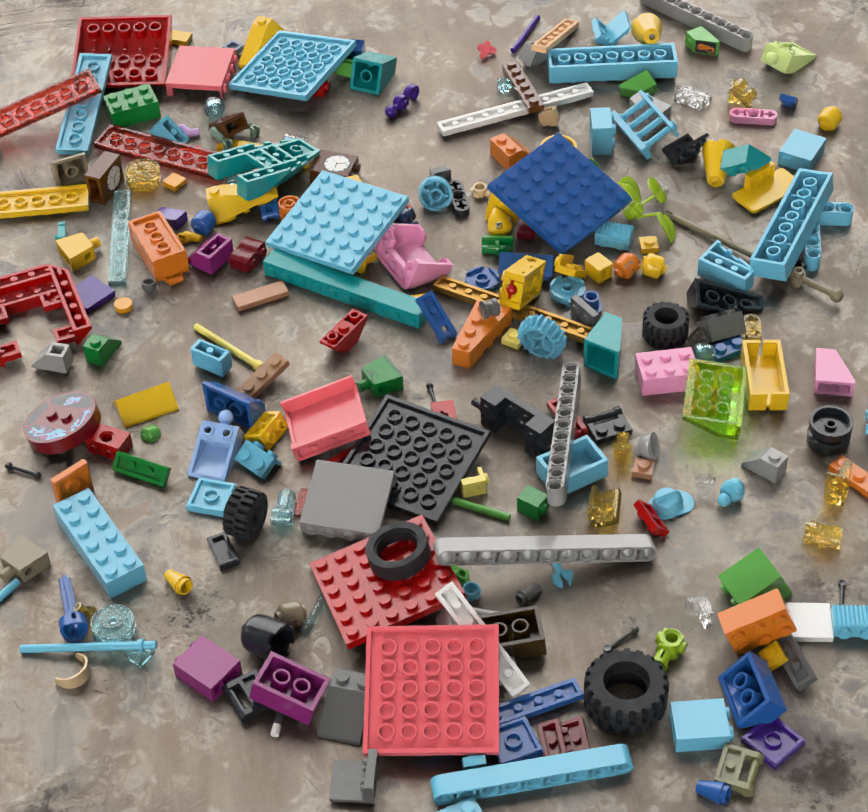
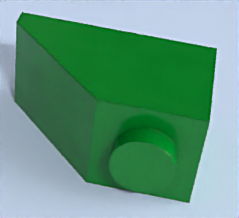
M92 334L83 345L86 362L102 367L121 345V340L106 335Z

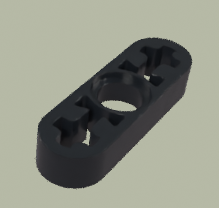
M460 180L449 181L448 183L453 192L451 204L454 214L461 218L468 216L470 205L462 182Z

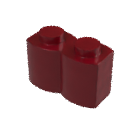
M247 236L244 237L229 257L230 267L250 273L257 267L258 262L266 256L265 242Z

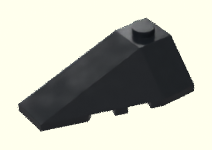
M697 278L694 279L686 292L687 306L702 310L726 311L735 309V311H762L764 309L762 295Z

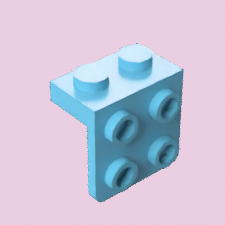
M625 10L619 13L607 25L596 17L591 21L595 40L604 46L617 44L631 29Z

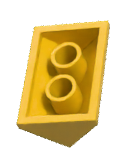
M170 382L112 401L125 428L179 409Z

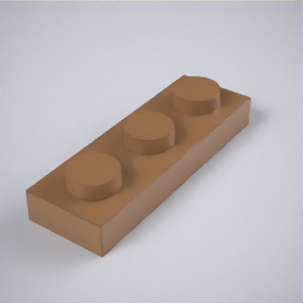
M275 352L236 390L255 399L290 365L289 361Z

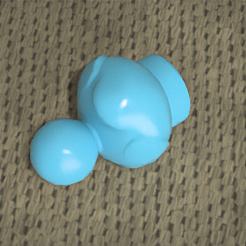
M731 478L721 485L720 495L716 498L717 503L722 507H727L731 502L742 500L745 494L743 482L738 478Z

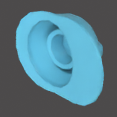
M665 487L659 489L648 503L652 505L661 520H667L690 512L694 508L695 502L689 493Z

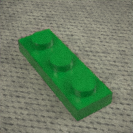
M117 451L112 470L166 487L171 467Z

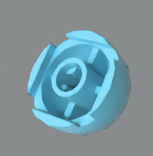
M430 176L421 182L418 189V197L424 208L430 211H440V208L447 207L452 200L453 192L451 186L444 178Z

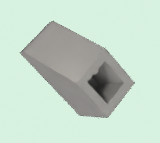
M50 343L37 354L32 363V368L67 373L74 361L70 345Z

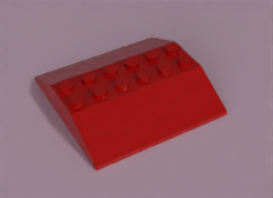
M172 15L79 17L70 88L72 87L80 53L112 55L106 87H138L150 84V86H166L165 82L171 69Z

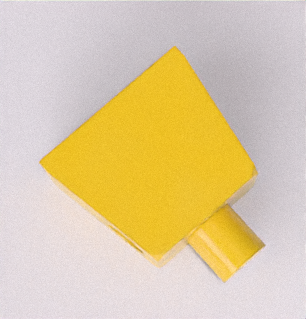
M78 233L56 240L59 255L73 272L95 260L94 249L101 247V242L98 237L89 240L84 233Z

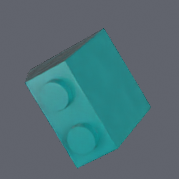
M371 51L353 57L350 89L380 95L395 74L397 57Z

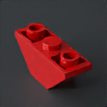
M352 309L319 340L320 344L335 351L347 353L359 341L368 315Z

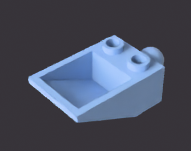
M223 410L219 413L218 420L220 423L202 420L187 476L226 482L236 461L234 458L241 449L245 434L239 426L229 425L234 419L231 411Z

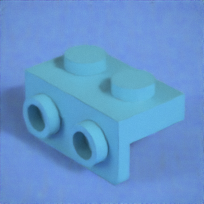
M246 440L234 460L264 480L275 464L279 466L282 464L277 460L278 455L270 450L265 452L263 450L265 447L257 441L251 443Z

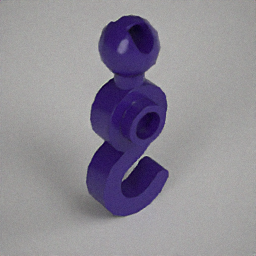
M410 83L405 88L403 94L394 97L393 105L386 106L385 115L392 118L396 116L397 110L402 111L406 109L410 98L413 100L417 99L419 87Z

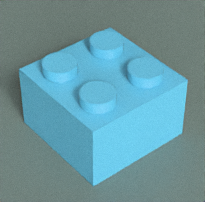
M610 107L590 108L589 137L592 155H612V148H615V138L613 137L616 134L614 114H611Z

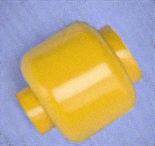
M835 106L825 107L817 119L820 128L824 131L835 130L842 121L840 109Z
M649 253L647 256H643L640 269L643 275L658 279L661 274H665L667 265L665 264L664 257Z

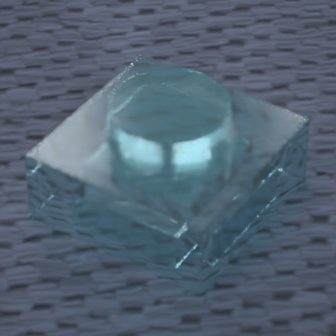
M154 649L145 650V652H139L138 650L124 651V656L139 667L155 654Z

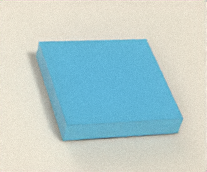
M199 477L187 502L186 510L223 517L226 503L232 492L237 488V484Z

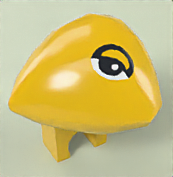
M497 207L493 209L490 216L485 217V220H488L487 232L490 235H507L513 229L514 223L511 217Z

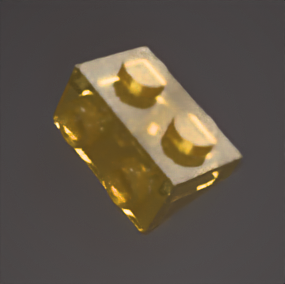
M596 485L591 487L587 517L596 528L619 524L622 492L619 488L600 492Z

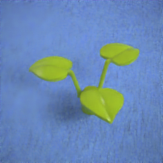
M630 176L620 179L617 184L621 185L634 200L627 208L623 209L625 218L628 221H632L635 218L640 220L645 217L657 216L670 244L673 243L676 236V228L667 214L663 215L662 212L642 215V212H644L643 205L656 197L661 204L667 201V195L654 177L648 179V186L653 195L640 203L642 198L637 182Z

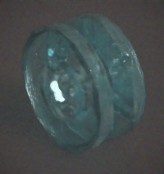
M119 604L107 605L95 612L91 618L90 628L95 642L134 641L137 636L134 614L126 606Z

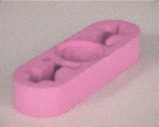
M732 108L729 112V120L733 123L774 125L777 123L778 114L774 110Z

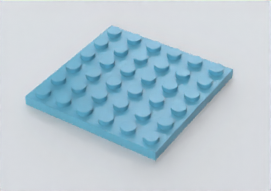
M279 30L228 84L229 88L237 91L308 101L357 46L356 40Z
M322 170L265 242L268 247L354 275L408 204L409 198L403 194Z

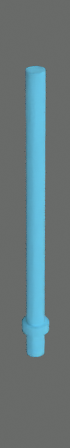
M145 639L128 642L20 645V653L138 650L139 652H145V650L157 649L158 644L157 641H145Z

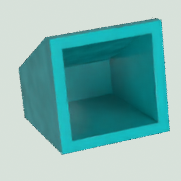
M607 312L604 313L584 339L583 366L615 379L619 377L622 318Z

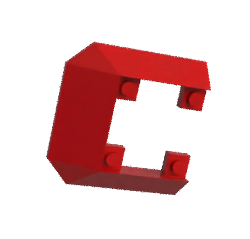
M43 264L0 277V325L10 323L8 319L10 315L43 306L45 312L62 307L69 324L53 330L57 343L69 344L76 342L78 347L92 329L68 269ZM17 340L0 345V366L6 368L5 362L22 358Z

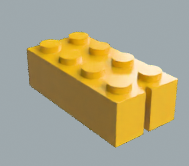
M742 340L740 359L748 410H766L767 407H769V410H787L790 393L781 341L763 340L761 356H758L760 340Z

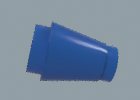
M698 780L695 792L721 805L722 803L728 804L732 787L728 786L726 782Z

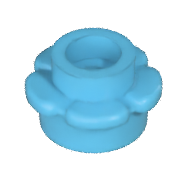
M467 582L463 585L467 601H474L480 598L481 588L476 582Z

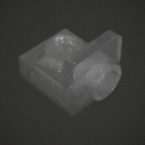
M707 596L687 598L685 600L686 615L696 613L697 620L702 622L704 629L712 628L713 612Z

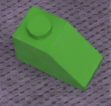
M645 70L619 85L621 96L632 97L639 90L654 96L658 92L657 84L650 73Z

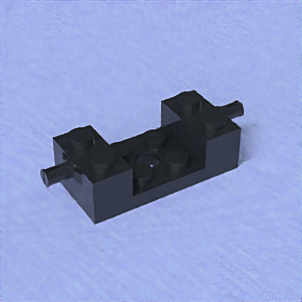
M496 384L480 397V401L477 398L472 399L471 405L478 408L481 412V424L485 428H489L496 433L506 424L509 428L518 431L525 437V451L535 458L551 451L555 420Z

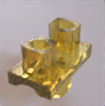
M732 78L729 81L731 86L728 91V101L730 103L736 102L737 104L741 102L746 108L751 107V101L757 97V92L753 88L745 90L748 87V83L744 78L737 81Z
M617 432V441L612 442V448L615 449L613 458L617 463H626L630 459L629 450H633V444H629L630 433Z
M816 521L806 522L803 542L819 545V549H823V546L840 549L843 528H840L838 525H822Z

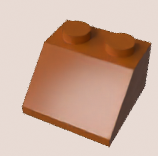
M505 133L490 139V155L506 170L531 153L517 139Z

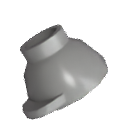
M656 433L645 434L639 440L634 441V454L642 456L644 459L658 460L660 444Z

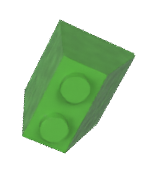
M760 547L718 575L722 582L719 585L725 595L731 594L733 598L730 601L734 606L777 588L783 599L793 595L780 573Z

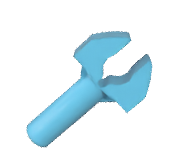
M561 563L552 564L556 572L552 574L553 584L563 588L561 577H563L571 586L573 582L572 570H564Z

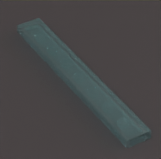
M131 190L114 191L108 273L109 286L127 285L130 233L128 222L131 215Z

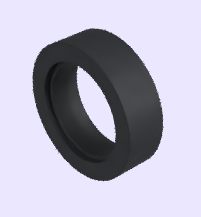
M394 522L381 527L371 535L365 548L373 573L379 578L390 581L403 580L416 575L427 565L431 557V548L425 531L419 525L412 522ZM407 540L417 544L415 551L402 560L390 562L380 559L381 552L392 543Z

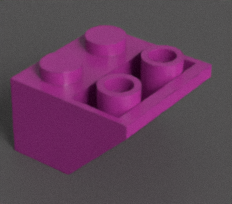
M220 233L215 234L187 257L188 264L209 274H214L229 260L233 252L232 239Z

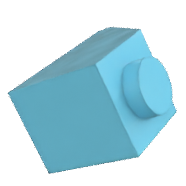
M168 115L149 130L160 144L179 150L190 140Z

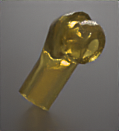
M81 602L74 606V611L84 613L87 620L92 621L95 619L97 609L94 606L86 607Z

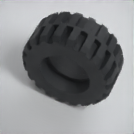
M624 648L622 651L618 649L611 650L609 654L605 652L600 655V659L596 658L591 662V666L587 668L585 673L583 701L587 714L593 717V722L598 726L601 724L603 729L609 732L613 730L615 734L622 735V733H628V735H635L637 731L639 733L647 731V727L653 728L663 718L667 709L669 682L666 671L663 670V666L658 661L654 662V657L649 654L644 655L643 651L637 649L635 652L630 651V648ZM629 683L642 689L645 694L636 699L624 700L611 695L607 689L616 684Z

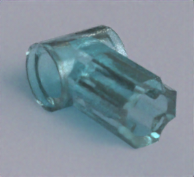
M283 488L282 491H279L276 506L271 510V525L292 527L296 493L291 491V489Z

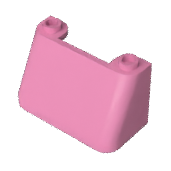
M393 223L375 247L378 259L403 289H414L437 280L441 275L447 276L453 267L448 258H442L439 262H436L423 247L427 236L420 224Z

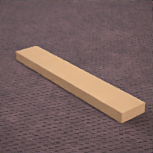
M564 19L532 44L531 50L545 54L575 31L579 27V22Z

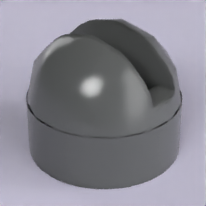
M146 278L141 281L142 289L146 293H152L155 290V279Z

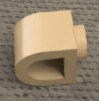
M556 106L544 108L538 114L542 126L549 125L553 127L561 119Z

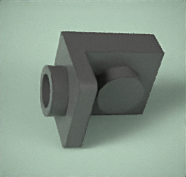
M439 166L429 169L430 176H440L447 182L451 181L450 168Z

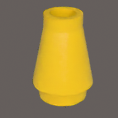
M172 569L165 572L164 579L177 594L186 595L192 590L193 582L189 576Z

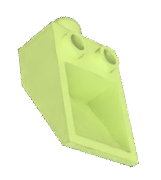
M774 41L766 44L760 61L785 74L795 73L814 60L817 55L793 42Z

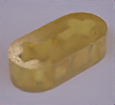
M755 314L745 315L744 322L747 333H744L745 340H760L761 342L762 327L760 318Z

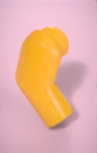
M190 231L177 234L181 244L192 241L201 243L203 241V235Z

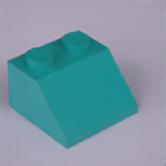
M747 144L724 150L720 169L729 176H736L737 174L757 170L769 163L772 158L752 145Z

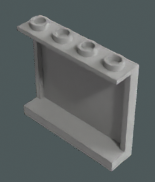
M317 460L299 521L302 532L308 535H324L328 538L339 537L347 541H362L371 537L383 525L392 487L395 488L396 484L395 471Z

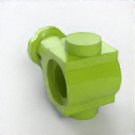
M664 628L662 632H658L655 638V643L658 645L654 662L658 661L665 671L668 669L669 661L678 658L680 653L684 654L688 646V642L684 641L685 636L673 628Z

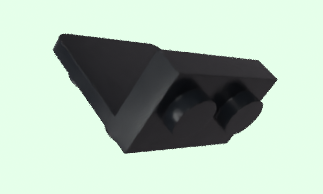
M689 133L666 145L662 151L673 165L679 162L682 164L691 155L694 157L701 152L700 148L707 142L709 134L705 133L693 140Z

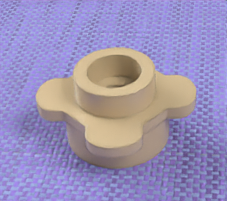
M482 182L475 183L470 188L474 198H482L490 194L486 184Z

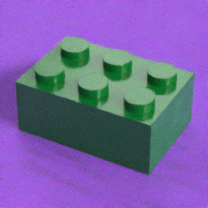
M150 84L140 85L103 96L105 110L114 129L161 117L159 102Z

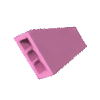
M816 348L814 393L853 397L855 380L836 349Z

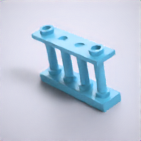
M639 90L638 92L643 99L623 114H618L615 110L611 114H614L615 124L648 160L652 157L649 152L652 145L669 132H672L676 137L679 134L676 131L677 125L673 120L669 121L654 105L649 93L645 94L642 90ZM647 104L650 107L634 121L626 124V119ZM655 113L658 116L641 131L633 132L635 127ZM662 122L666 125L665 128L648 141H641L643 140L642 137Z

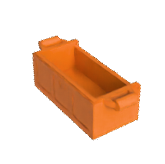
M161 211L129 221L128 227L131 242L156 282L164 281L170 286L183 282V273L190 271L187 253Z

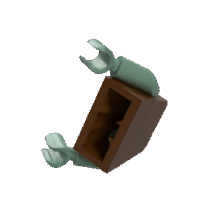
M244 112L221 117L208 125V130L213 139L223 143V151L233 148L232 140L227 138L245 129L250 130L251 137L255 138L256 135L260 134V127L251 125L246 120Z

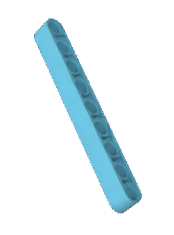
M616 744L434 776L430 780L435 804L448 805L474 796L475 800L622 775L633 770L634 766L628 746L626 744Z

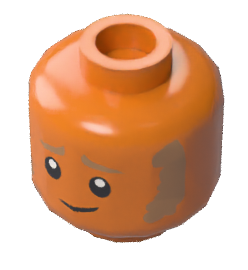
M623 253L613 263L615 275L618 278L630 279L640 269L638 257L633 253Z

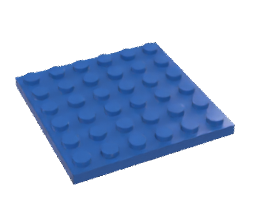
M556 133L487 186L491 193L559 254H567L633 200L625 190L560 133Z

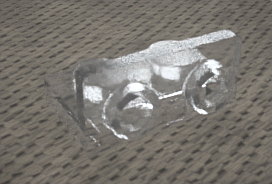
M676 86L674 89V101L702 111L712 101V95L688 86Z

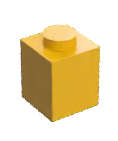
M598 252L585 260V270L590 278L600 284L612 277L613 263Z

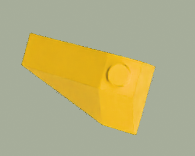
M257 16L250 29L238 67L244 68L279 30H285L272 18Z

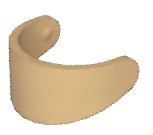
M76 653L75 655L79 661L85 664L82 670L69 678L62 679L56 677L54 682L58 686L72 689L83 685L88 680L91 669L88 659L84 654Z

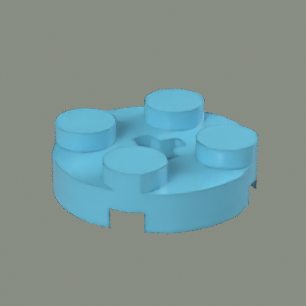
M558 276L550 283V298L570 307L573 295L577 294L583 298L586 291L585 283L578 277L568 276V278H562V276Z

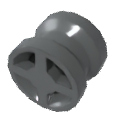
M491 298L487 302L485 300L479 302V311L482 318L488 319L492 315H500V305L496 298Z

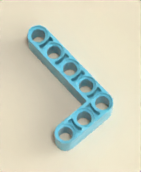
M846 202L826 203L802 250L803 263L806 265L807 271H817L820 267L822 254L820 225H850L854 212L852 204Z

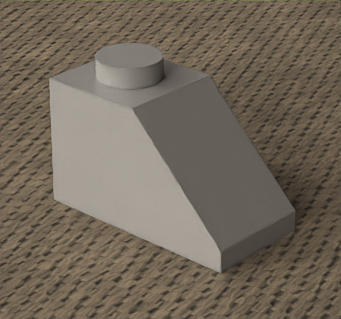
M772 447L751 452L742 462L741 466L776 484L786 472L788 455Z

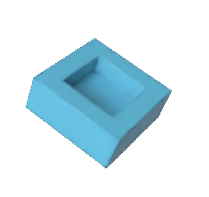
M469 754L462 758L461 761L463 770L486 766L485 754Z

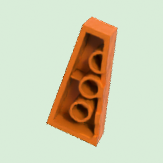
M477 300L452 347V364L470 369L483 355V351L492 346L496 337H500L503 334V330L512 324V308L500 305L499 316L492 315L488 319H483L479 311L480 300Z

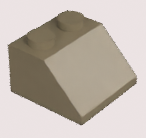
M84 152L51 162L52 175L57 187L86 182L85 174L89 169Z

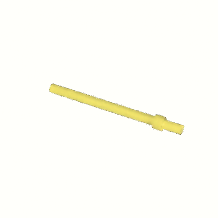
M194 324L193 329L222 348L231 351L230 353L251 365L255 371L264 363L250 357L200 324Z

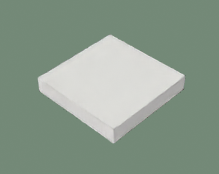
M786 603L798 630L792 633L796 642H833L830 603Z

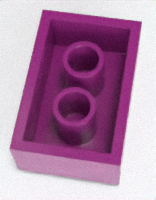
M271 651L252 683L249 698L309 726L327 693L331 678Z

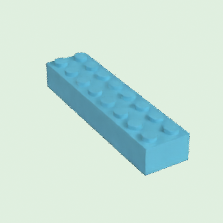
M674 43L553 48L547 53V70L549 83L554 84L629 80L645 70L650 73L653 79L677 77L678 58Z
M798 169L750 258V266L755 269V276L787 281L834 190L833 173Z

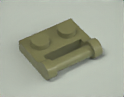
M725 743L714 781L726 782L728 786L732 787V790L741 792L746 797H753L760 765L763 764L765 757L760 752ZM749 760L751 765L746 782L739 781L744 761Z

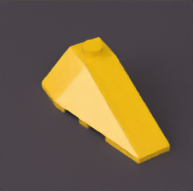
M222 184L206 189L209 209L215 215L216 225L230 222L236 219V215L242 212L246 214L250 212V208L266 204L279 197L277 187L251 201H246L237 194V184Z

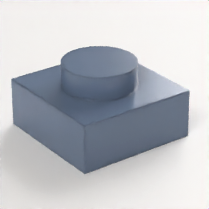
M231 40L223 45L222 48H234L235 55H238L243 51L244 45Z

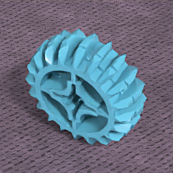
M537 314L529 315L518 328L517 338L520 340L519 344L524 345L523 349H527L529 354L532 353L540 358L555 359L562 354L567 343V336L564 335L565 330L560 329L561 325H557L555 320L552 321L549 317L545 318L543 314L540 316Z

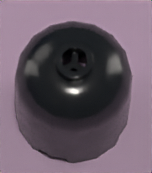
M256 614L243 624L240 639L242 646L248 652L265 661L271 651L287 658L289 652L286 651L290 643L294 644L295 629L284 621L265 614Z

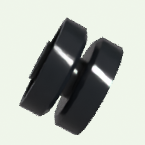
M826 405L813 410L810 415L807 431L809 446L814 451L823 455H837L846 451L850 445L853 418L850 413L838 406Z

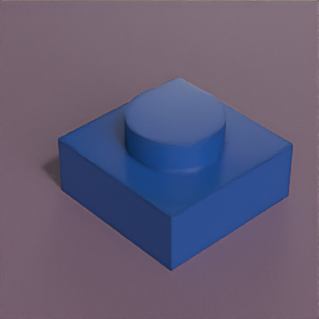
M780 94L779 101L783 103L782 105L792 108V105L797 106L799 101L797 97Z

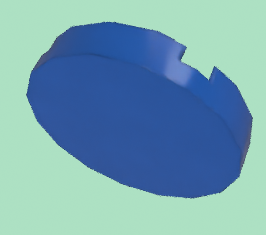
M484 266L472 268L466 273L465 283L494 292L500 286V275L493 268L489 267L487 269Z

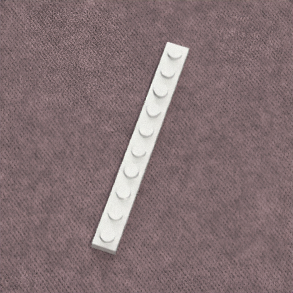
M585 82L540 94L539 97L544 104V108L593 97V90ZM518 100L437 122V128L444 137L529 113L522 101Z

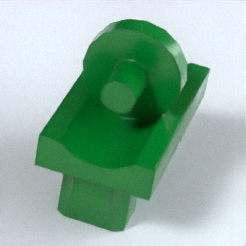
M482 235V254H495V256H499L500 252L513 253L514 236Z

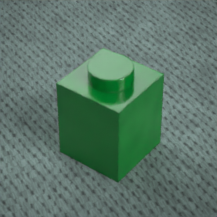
M529 485L517 497V511L537 521L542 515L547 513L550 506L547 494Z

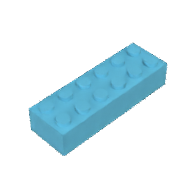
M89 488L52 505L57 522L110 599L147 581L143 563Z

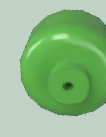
M153 424L142 428L140 432L141 440L153 443L161 437L160 429Z

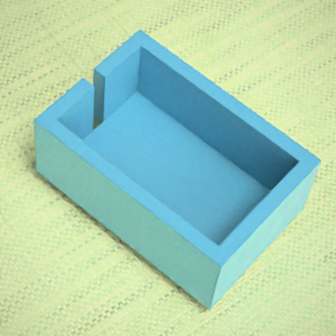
M588 435L574 440L567 494L608 476V459ZM550 451L536 457V474L544 484H546Z

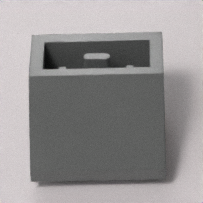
M735 309L700 317L701 321L695 322L696 327L706 342H714L747 333L742 311L735 312Z

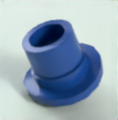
M595 291L585 292L582 299L600 314L603 310V304L599 300V294Z

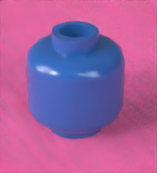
M208 210L198 211L191 220L193 231L203 236L208 235L216 226L215 215Z

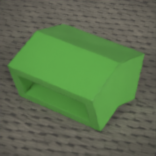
M345 58L333 74L351 78L353 60Z

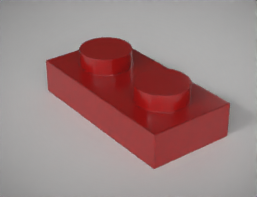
M638 499L633 506L638 511V517L646 523V529L652 535H659L665 538L670 531L650 503Z

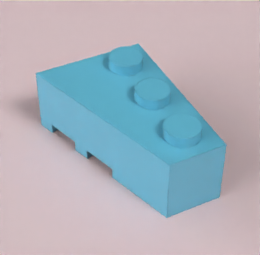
M717 239L699 258L697 275L716 284L748 292L754 284L755 269L741 258H736L729 248L725 249Z

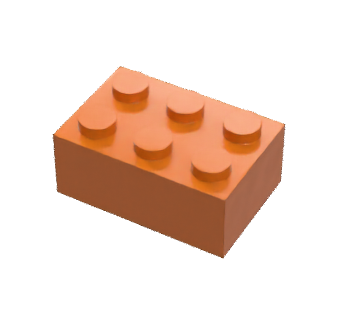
M778 588L717 613L724 634L737 655L748 653L754 648L767 645L771 641L789 636L791 633L798 631L790 610Z

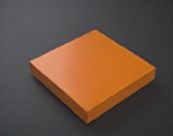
M84 459L50 479L56 503L87 488L90 490L94 489L88 463Z

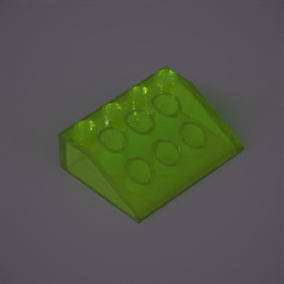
M690 358L682 420L719 438L738 440L742 425L747 367Z

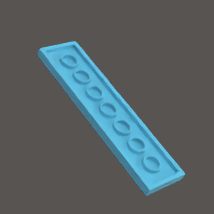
M80 53L55 149L57 154L76 155L84 152L85 155H89L112 63L111 54Z

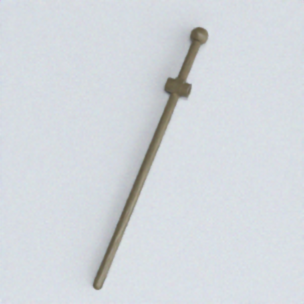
M667 210L664 212L671 220L714 241L718 239L721 244L751 258L754 252ZM795 267L789 275L794 287H801L805 284L828 295L830 300L835 303L841 302L844 297L841 289L836 288L832 290L806 277L802 267Z

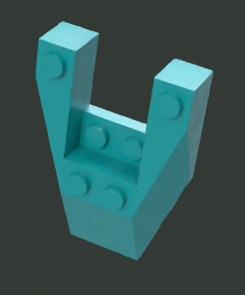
M301 138L280 140V143L276 144L266 141L263 142V145L257 146L254 143H249L208 155V174L216 180H223L224 178L237 175V194L246 201H251L254 198L263 196L292 178L320 154V150Z

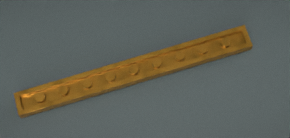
M441 275L433 284V291L475 305L477 300H485L487 302L491 298H496L498 303L500 302L498 294ZM526 305L520 310L512 308L513 319L522 322L529 315L537 314L540 316L543 314L545 318L549 317L550 320H555L557 325H561L560 329L565 330L564 335L567 338L584 343V339L593 329V327L530 305Z

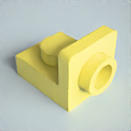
M477 467V476L461 479L463 498L486 494V485H489L487 473H483L481 467Z

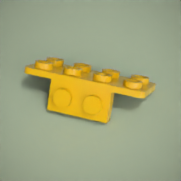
M770 161L761 168L746 173L744 187L732 193V198L751 213H757L782 200L794 176L784 168H779L775 171L776 164Z

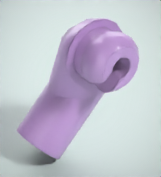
M184 124L178 125L188 138L200 136L199 128L190 129Z

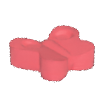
M488 40L484 44L477 46L481 59H485L488 54L494 55L497 51L494 46L490 45Z

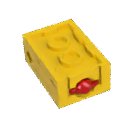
M526 255L504 270L501 277L503 284L499 291V304L520 310L540 295L546 261Z

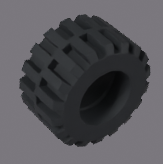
M661 301L660 303H653L652 306L649 305L643 314L642 336L644 340L649 342V345L656 346L659 349H673L675 346H681L688 338L690 321L688 311H685L683 306H679L677 303L673 304L670 301Z
M244 486L237 487L230 495L224 509L223 530L225 534L246 541H252L256 538L266 520L268 511L267 495L264 492Z

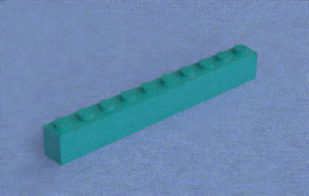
M273 249L263 260L264 273L270 277L418 329L426 321L425 316L415 301L416 297L277 249Z

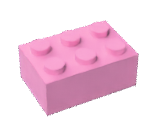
M691 347L635 353V373L642 396L698 390L700 373Z

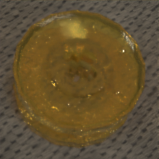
M147 158L137 159L125 167L127 186L135 192L153 191L161 184L160 166L154 160Z

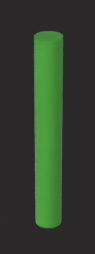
M457 497L453 499V505L508 522L511 519V514Z

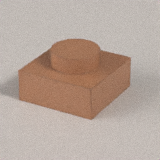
M636 457L632 477L651 480L655 468V460Z

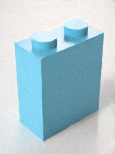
M794 129L779 151L778 165L794 170L799 168L812 170L825 151L826 138Z
M724 698L670 702L669 718L675 752L723 749L725 743L730 744V740L734 739L733 726H729L728 723L730 721L729 707H725Z

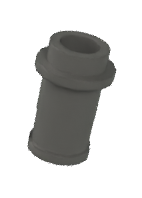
M533 582L524 590H519L517 595H515L517 603L521 606L528 605L530 600L542 593L541 586L537 582Z

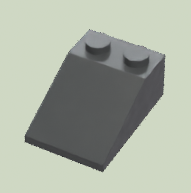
M335 668L327 690L317 732L318 737L355 745L361 744L364 731V673Z

